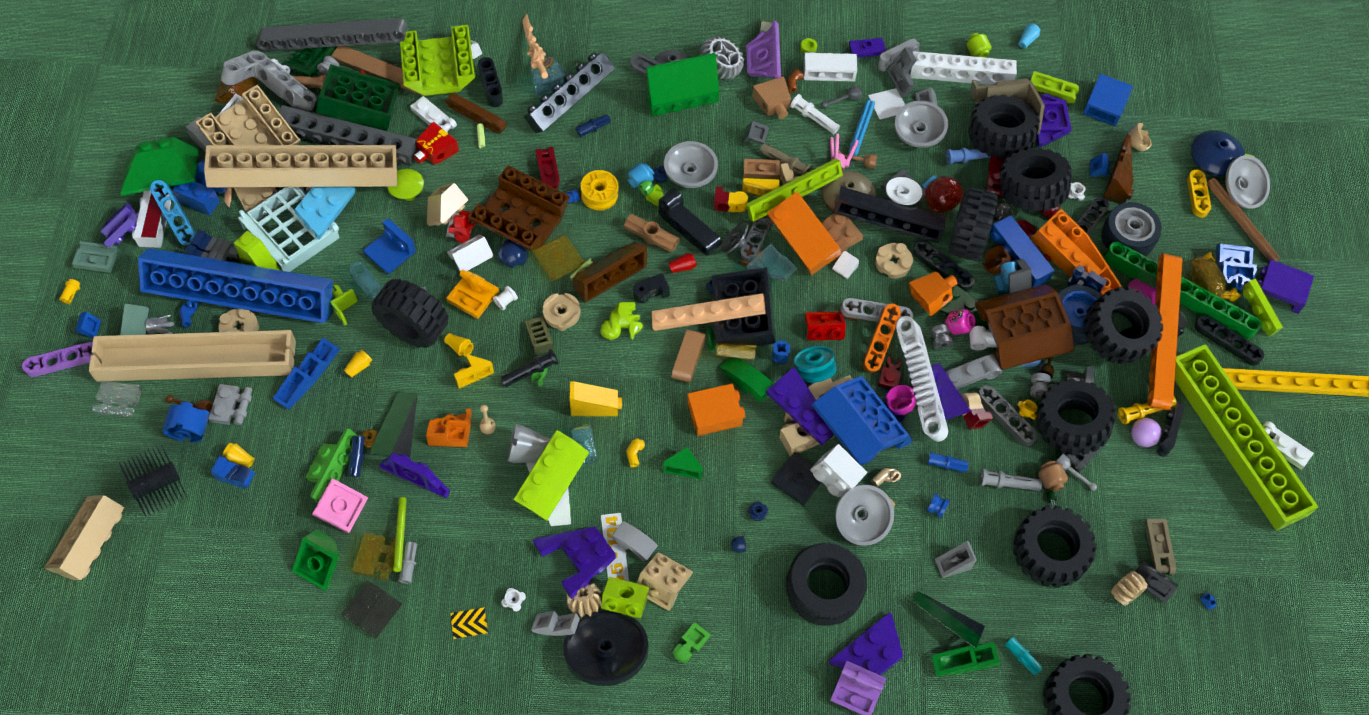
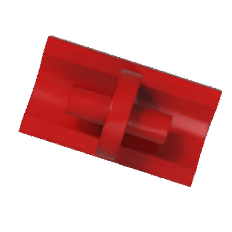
M461 210L459 215L453 216V224L448 227V233L454 232V237L458 242L464 243L468 241L471 235L470 231L476 226V222L468 219L471 211Z

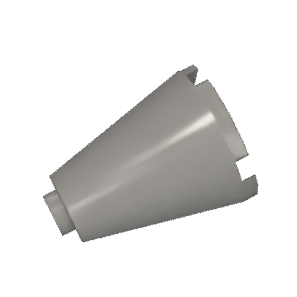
M515 424L510 440L511 444L508 450L507 462L536 463L551 438L521 424Z

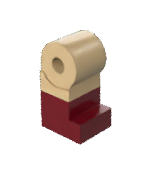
M975 392L961 394L972 411L963 414L969 430L985 427L993 417L990 412H985L979 394Z

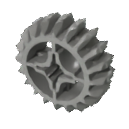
M719 36L711 37L702 44L699 50V56L711 53L716 54L719 80L722 78L725 81L732 79L743 68V53L739 52V48L735 47V43L732 44L730 39L725 40L724 37L720 38Z

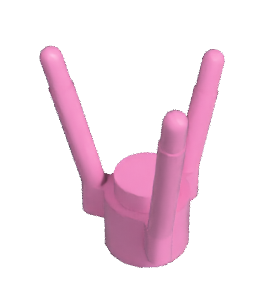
M836 134L835 150L834 138H830L831 161L836 158L840 160L842 171L845 170V167H849L859 140L855 141L847 159H845L843 154L838 153L839 134Z

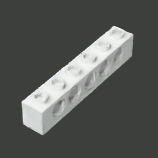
M913 51V54L917 61L910 69L911 78L972 83V80H976L978 84L984 85L995 84L998 81L1015 80L1017 74L1016 60Z

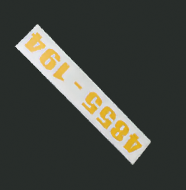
M621 513L601 515L603 537L616 553V559L607 566L608 578L613 577L629 581L625 549L611 537L622 523Z

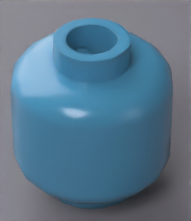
M637 163L627 173L629 177L627 181L633 188H638L642 181L650 180L652 182L654 179V172L646 163Z

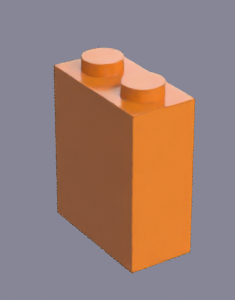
M733 383L688 393L687 404L697 436L742 426L743 418L746 417L745 411L739 405L740 395L738 390L734 389Z

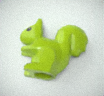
M620 302L616 304V307L610 313L609 320H605L601 324L600 333L604 338L614 340L619 337L621 328H628L630 338L634 339V336L642 330L643 325L641 322H638L640 315L632 313L636 309L635 302Z

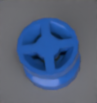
M935 493L927 512H934L938 517L942 518L950 500L942 499Z

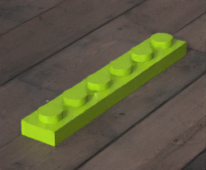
M836 158L747 203L749 219L754 222L768 215L767 212L795 192H798L803 197L843 176L841 161Z

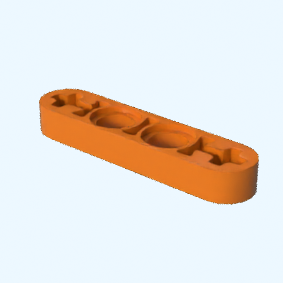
M896 304L887 305L881 312L862 362L863 369L868 373L876 372L882 365L901 314V310ZM890 309H893V313L895 315H893L889 321H886L890 315L888 311ZM881 325L888 326L889 333L887 335L880 331ZM875 342H880L883 345L881 352L874 349ZM874 355L880 356V358L876 357L874 359L873 364L876 366L870 368V364L868 362L873 359Z

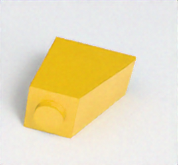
M570 382L571 416H618V409H622V397H618V390Z

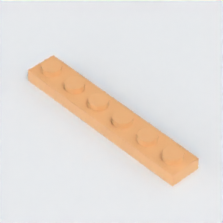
M762 293L652 311V328L654 331L766 314L764 295Z

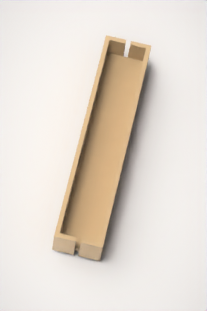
M291 330L94 336L93 355H91L89 372L96 382L289 375L294 368L293 356H295L296 340Z

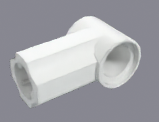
M983 326L972 328L969 333L972 350L980 351L987 347H997L990 330H986Z

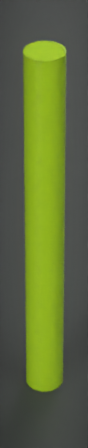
M400 497L398 500L393 571L395 572L402 570L407 498Z

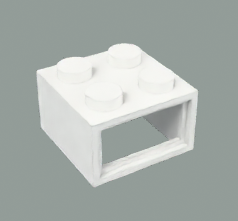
M839 444L826 452L810 469L813 476L818 481L823 482L827 486L828 491L838 498L847 490H852L867 473Z

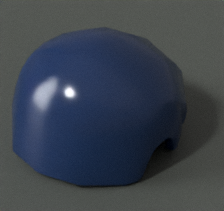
M508 240L498 249V258L503 265L514 268L516 265L525 264L528 259V251L525 247Z

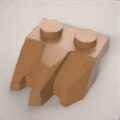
M833 214L822 222V225L840 247L841 253L847 252L849 247L863 240V234L848 217Z

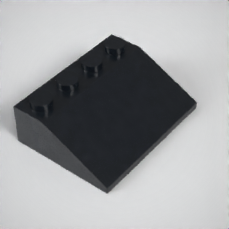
M768 268L713 275V301L763 293L766 313L715 321L716 342L719 344L746 346L775 344L776 331L772 285Z

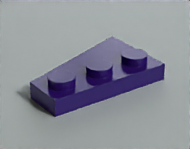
M939 363L932 365L931 368L945 419L972 412L944 368Z

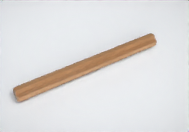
M1216 178L1210 179L1207 185L1267 260L1277 262L1280 256L1241 208L1232 200Z

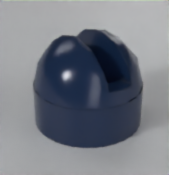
M744 536L735 537L731 542L733 551L738 553L746 552Z

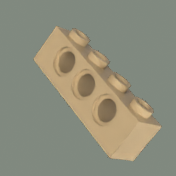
M798 423L786 424L781 429L779 438L790 457L794 452L798 454L819 444ZM798 432H804L806 436H801Z

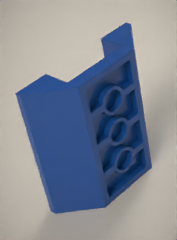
M862 376L834 386L812 404L823 421L860 466L872 461L880 451L895 445L897 449H900L912 443L909 434Z

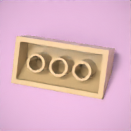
M104 495L87 496L44 568L72 580H82V578H85L90 571L89 566L92 561L100 555L102 544L110 538L112 534L111 529L114 524L120 521L122 517L121 512L124 507Z

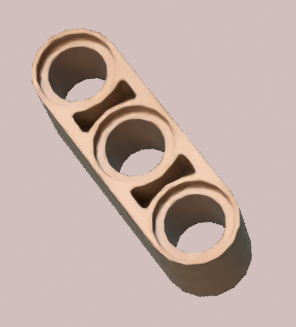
M687 329L671 378L691 383L706 334Z

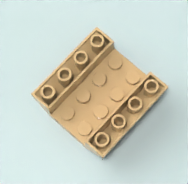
M258 85L242 94V101L214 117L212 113H209L195 122L212 145H298L301 142Z

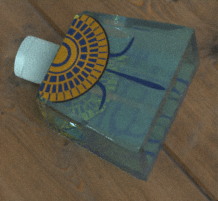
M552 56L548 58L543 57V64L548 73L547 78L541 77L537 67L535 69L531 67L535 95L550 92L553 86L564 82L563 78L566 74Z

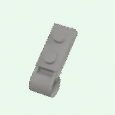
M990 354L946 371L956 389H959L984 378L987 380L994 379L1002 374V370L995 356Z

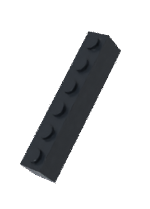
M840 187L834 208L835 214L936 243L940 242L945 230L946 216L898 204L894 201L845 187Z

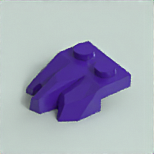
M128 202L105 222L100 231L106 236L104 244L109 248L113 244L118 245L124 239L123 235L127 231L130 233L137 226L136 220L138 216Z

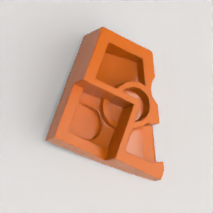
M465 409L466 413L454 416L452 413L444 418L430 420L426 433L428 446L467 447L472 410Z

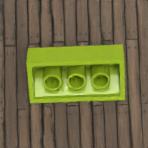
M556 430L513 501L548 521L588 456L589 451L570 437Z

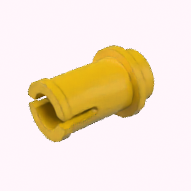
M69 279L65 282L66 286L59 297L61 302L71 304L76 291L80 290V283L74 279Z

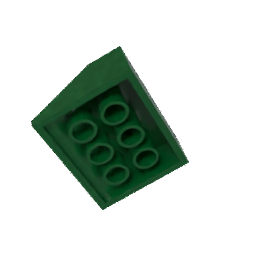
M330 64L319 95L316 113L388 131L400 84Z

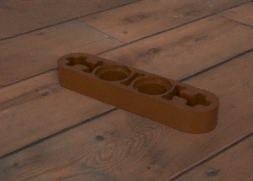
M451 93L445 99L446 104L451 109L479 124L482 123L484 127L495 133L501 134L507 127L505 121L455 93Z

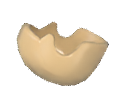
M1137 123L1128 132V135L1131 137V146L1138 151H1146L1152 145L1148 131L1141 129L1143 123Z

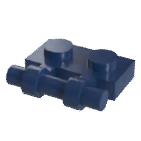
M1078 266L1073 270L1072 277L1068 280V286H1088L1101 294L1108 280L1092 270L1090 273L1084 271L1083 266Z

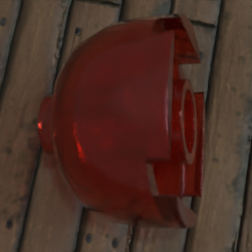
M940 176L927 185L925 195H927L928 205L933 210L943 213L955 209L961 203L963 190L956 179L950 176Z

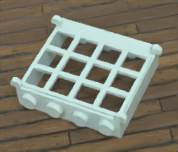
M285 187L246 214L242 209L238 211L241 215L238 219L244 230L247 228L250 233L259 238L274 260L280 265L281 270L291 272L340 238L338 234L339 227L335 222L331 224L329 230L319 240L315 237V233L311 228L308 229L304 225V221L297 217L291 206L306 196V191L303 187ZM288 209L294 217L282 223L276 216ZM273 219L279 227L267 233L262 225ZM298 220L304 228L293 235L286 227ZM283 230L290 238L278 245L272 236ZM308 231L314 240L303 246L297 238ZM293 241L300 249L288 256L282 248Z

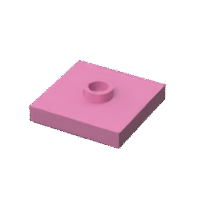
M332 478L312 515L348 534L368 497Z

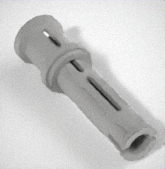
M982 469L979 485H991L999 489L1003 488V486L1040 492L1042 480L1007 475L1003 471H998L997 473Z

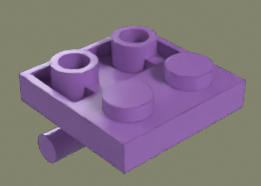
M846 661L830 701L861 715H872L886 678Z

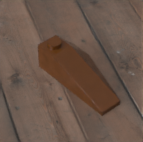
M1126 135L1103 196V198L1118 204L1125 203L1127 199L1130 200L1134 192L1131 189L1133 185V167L1130 135Z

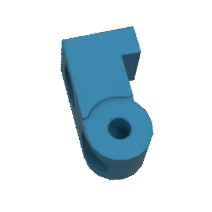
M1007 262L1001 265L1000 275L994 277L993 280L998 294L1009 292L1008 274L1017 271L1016 262Z

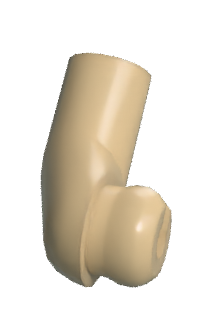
M884 468L871 479V483L873 486L879 487L884 481L896 482L900 480L901 473L895 469Z

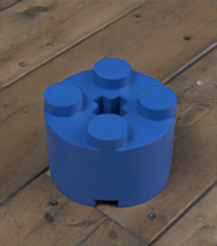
M184 401L180 405H170L162 431L164 430L166 436L178 441L188 438L190 443L201 442L209 419V411L194 408L193 404Z

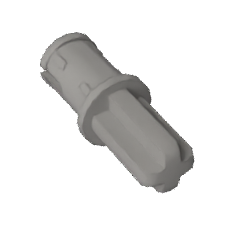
M406 543L402 570L398 579L400 583H412L414 566L417 564L414 562L417 543Z

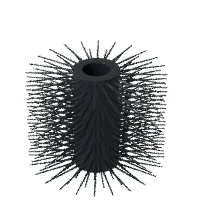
M158 449L164 465L161 464L154 451L160 467L157 466L149 451L156 466L155 469L145 453L152 468L151 471L141 455L148 471L147 473L136 456L143 471V474H141L132 457L140 476H137L132 464L128 460L135 475V478H133L125 464L131 480L128 479L126 472L120 464L123 475L127 480L128 488L133 498L138 502L145 517L146 514L139 498H141L150 515L143 498L144 496L155 514L147 497L148 494L157 510L152 492L161 508L162 505L155 491H158L165 506L166 503L159 489H162L169 504L170 501L163 487L166 486L174 504L175 501L167 485L170 484L178 501L179 499L172 483L175 484L182 499L183 497L176 481L179 482L186 495L179 481L178 472L172 461L170 462L164 449L163 451L168 463L165 462Z

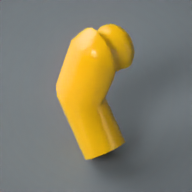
M636 438L632 440L626 450L630 467H637L639 465L637 453L645 447V442L642 439Z

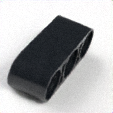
M483 57L478 61V67L487 102L491 107H499L503 103V95L494 61L489 57Z

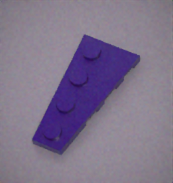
M795 367L766 391V394L821 446L834 436V433L813 408L812 404L816 399Z

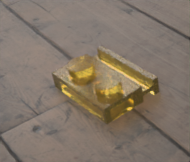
M718 343L716 355L754 360L756 346Z

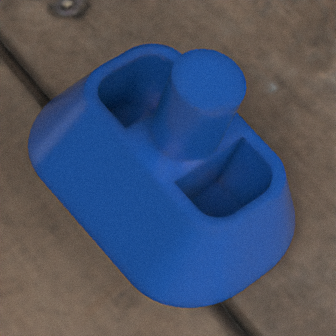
M1209 593L1203 594L1200 598L1208 609H1213L1217 605L1214 597Z

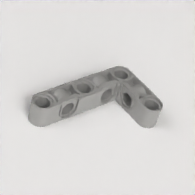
M251 51L224 62L220 77L224 84L234 85L249 77H255L293 108L313 113L317 100L316 95L262 52Z

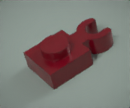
M892 357L888 358L887 368L883 367L878 387L890 390L899 384L902 373L898 371L902 364L901 359H899L898 364L894 365L891 363Z

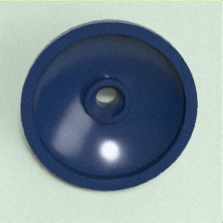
M1218 130L1200 133L1191 145V156L1197 166L1205 172L1217 176H1226L1230 163L1234 159L1245 155L1241 143L1235 137Z

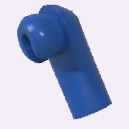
M188 300L180 308L179 313L183 327H190L192 325L190 317L197 310V301Z

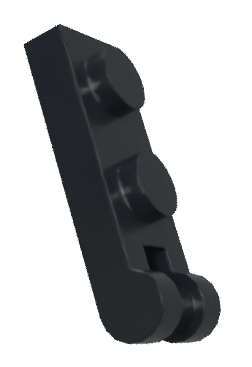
M1177 402L1173 408L1168 410L1166 418L1169 421L1168 424H1165L1162 435H1165L1164 441L1157 449V453L1161 457H1166L1175 446L1185 404Z

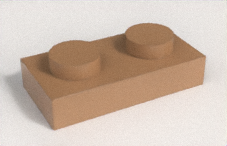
M744 159L743 178L779 179L780 160Z

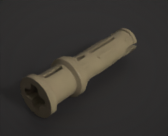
M764 143L760 149L761 154L773 160H780V164L788 163L789 169H792L793 172L800 176L810 172L812 169V165H806L799 161V158H792L767 143Z

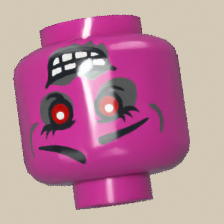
M954 310L948 314L945 325L948 326L949 331L954 335L968 334L975 326V317L968 310Z

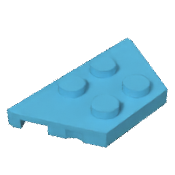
M312 187L295 208V214L300 220L304 221V225L308 229L311 228L315 233V237L320 240L353 197L355 188Z

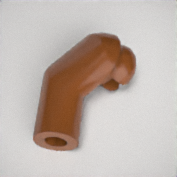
M800 69L793 70L787 78L790 93L797 92L796 81L804 78V73Z

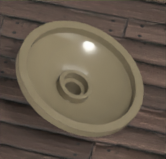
M842 171L843 176L824 185L822 188L824 204L833 213L840 187L876 196L872 182L863 174L855 171Z

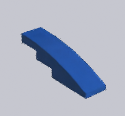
M322 338L313 353L308 352L300 366L293 368L273 399L287 409H290L317 381L337 355L340 348Z

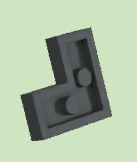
M904 47L887 70L901 97H907L915 87L908 72L917 60L910 47Z

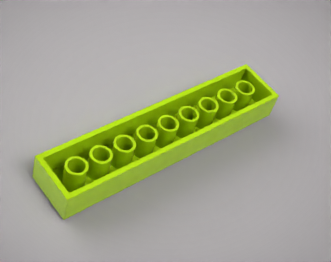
M1202 345L1177 356L1175 382L1275 530L1278 531L1311 515L1318 508V505L1207 345Z

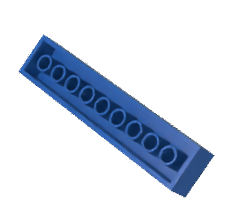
M148 248L138 257L140 292L325 323L332 314V305L330 303L332 301V279Z

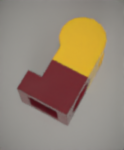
M716 186L714 211L740 213L747 209L748 196L742 191L735 193L724 192L723 187Z

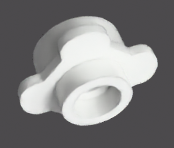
M1078 182L1071 183L1068 198L1084 200L1085 186Z
M509 588L506 591L505 599L501 602L502 606L510 607L513 611L517 612L521 609L520 605L526 599V595L523 592Z

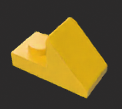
M466 354L469 368L460 369L454 374V377L460 389L494 374L493 364L491 361Z

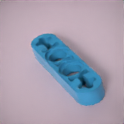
M161 180L154 181L150 186L151 193L177 239L184 246L191 245L196 232L166 182ZM157 185L164 186L162 191L164 195L169 194V196L163 198L160 192H156L158 189ZM167 200L174 202L172 210L165 209L164 204ZM177 216L183 218V224L179 227L174 225V219ZM184 229L188 235H192L191 241H184L186 237L184 232L181 231L179 233L178 231Z

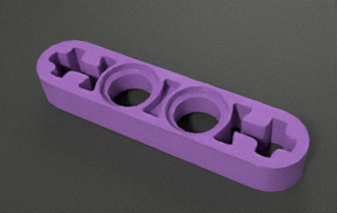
M93 342L27 358L22 363V369L28 376L36 377L89 363L91 355H93L89 354ZM71 353H77V357L74 360H67ZM57 358V362L54 365H47L50 359Z

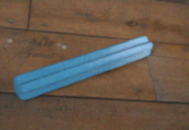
M867 100L865 102L848 150V155L856 140H859L853 156H857L874 109V101Z

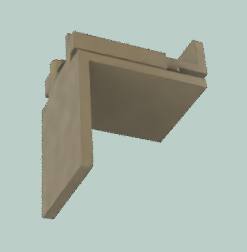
M1018 79L998 81L995 84L979 86L976 80H972L970 95L974 103L994 95L1014 96L1016 99L1024 100L1026 104L1029 103L1036 110L1040 118V126L1037 133L1040 134L1045 105L1032 81Z

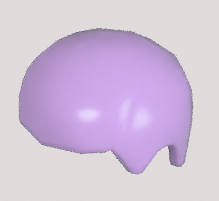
M1142 418L1132 425L1130 433L1136 444L1142 447H1151L1156 445L1161 438V427L1153 419Z

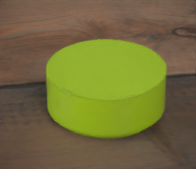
M811 38L802 40L800 51L804 55L805 53H816L817 42Z

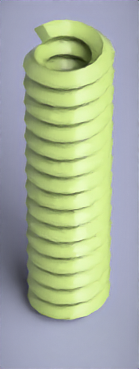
M482 123L477 125L478 147L480 149L485 147L484 125Z
M590 258L570 275L571 279L576 273L583 272L593 264Z

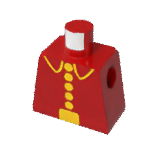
M432 122L416 140L418 152L414 155V159L419 164L428 159L432 164L437 165L459 152L457 140L437 123Z

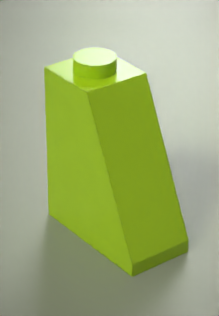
M248 230L234 242L242 264L282 271L263 242Z

